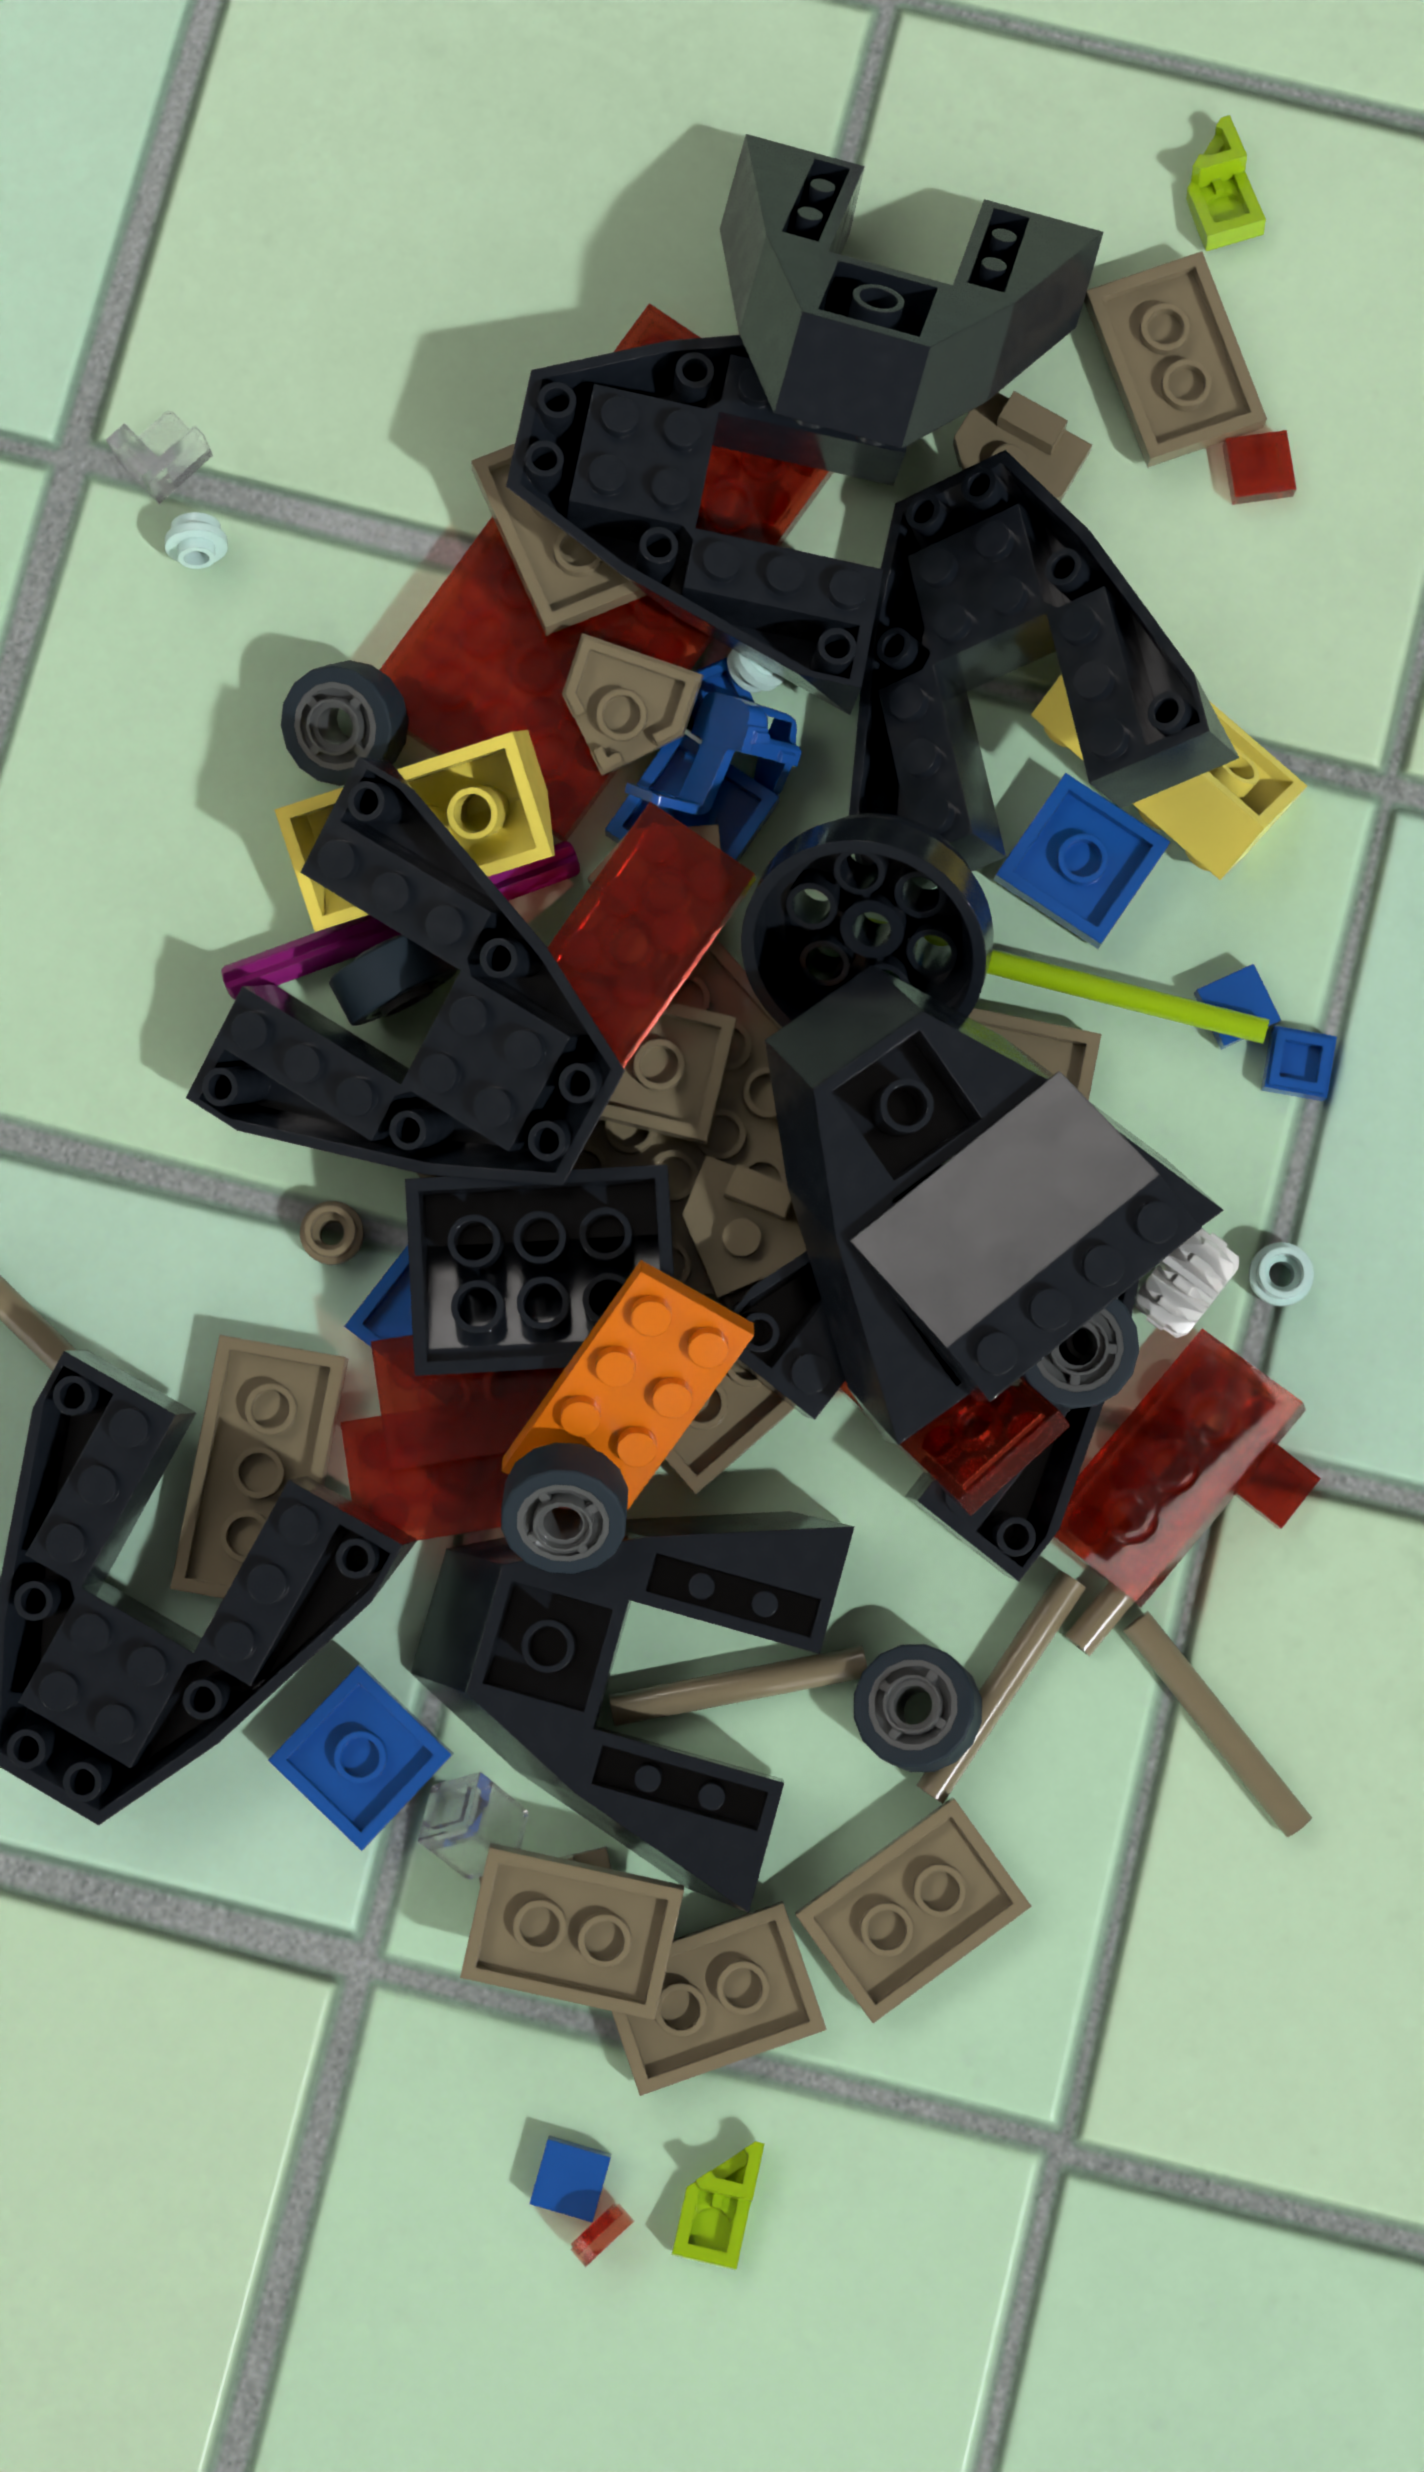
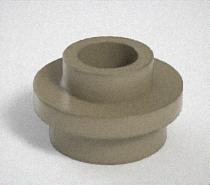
M326 1201L315 1205L306 1213L300 1226V1239L303 1248L314 1260L326 1265H338L349 1261L358 1253L364 1240V1226L356 1211L347 1204L338 1201ZM330 1223H339L344 1228L343 1239L335 1245L325 1244L322 1240V1231Z

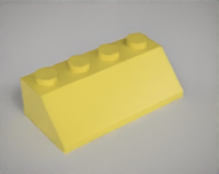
M1061 674L1031 713V716L1044 726L1046 734L1052 741L1062 747L1069 748L1083 760ZM1210 702L1239 759L1137 801L1133 805L1138 808L1140 816L1146 823L1156 829L1163 830L1185 849L1187 857L1194 865L1205 871H1210L1221 880L1305 790L1307 785Z
M528 730L512 731L397 769L487 877L555 856L548 791ZM343 787L274 809L314 932L369 915L300 873Z

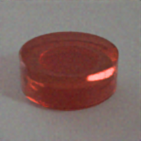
M614 2203L570 2244L572 2246L570 2250L586 2268L634 2220L620 2203L618 2205Z

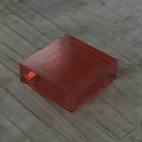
M1287 430L1225 439L1222 447L1232 505L1293 497L1297 488Z
M1269 1438L1261 1445L1252 1457L1251 1462L1228 1490L1275 1528L1282 1529L1321 1478Z

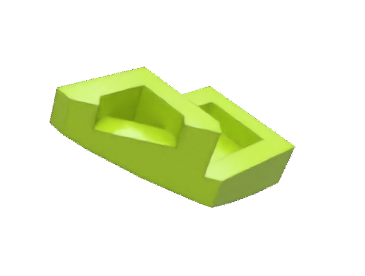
M1230 115L1221 117L1217 123L1214 137L1204 154H1199L1192 166L1191 182L1187 187L1186 200L1205 251L1264 235L1266 218L1245 172L1247 153Z
M753 2142L686 2187L671 2255L731 2270L737 2269L765 2143Z

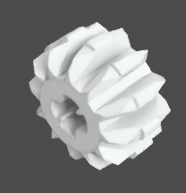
M1200 1229L1157 1265L1137 1292L1135 1307L1146 1315V1320L1162 1331L1164 1329L1175 1338L1185 1336L1191 1331L1239 1268V1256L1227 1247L1228 1243L1216 1234H1209L1204 1229Z

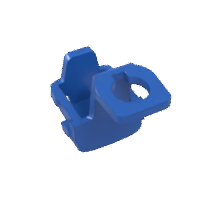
M710 692L704 696L701 707H698L691 734L701 737L702 743L679 796L632 783L626 784L624 792L655 805L695 815H703L711 809L734 752L739 751L758 757L754 780L778 795L783 790L792 766L798 767L802 753L800 747L796 745V720L789 714L738 697ZM767 716L774 718L769 730Z

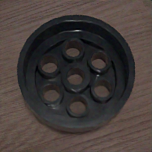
M864 813L846 816L815 826L789 841L778 851L762 873L746 909L741 933V952L744 968L755 995L765 1010L781 1027L790 1023L871 965L892 971L901 981L968 1017L979 999L990 965L994 930L989 904L980 884L961 854L945 838L914 820L891 814ZM851 855H866L870 857L876 863V865H861L858 862H856ZM923 877L929 879L937 888H921L911 878ZM805 889L818 890L828 900L820 901L813 899L805 892ZM864 913H878L888 923L873 922ZM924 936H938L945 940L948 945H933ZM818 947L832 948L840 957L827 956Z

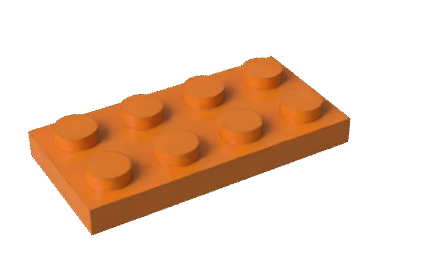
M640 1260L503 1456L501 1471L509 1475L515 1462L535 1448L556 1442L582 1444L602 1452L620 1468L628 1486V1511L754 1337V1323Z

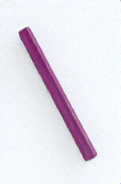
M563 841L554 845L555 856L501 872L488 878L509 901L577 876L580 873V864L572 844L568 841ZM367 915L225 965L221 969L222 979L228 994L232 999L236 1000L242 986H278L357 957L369 948L400 935V933L371 915Z

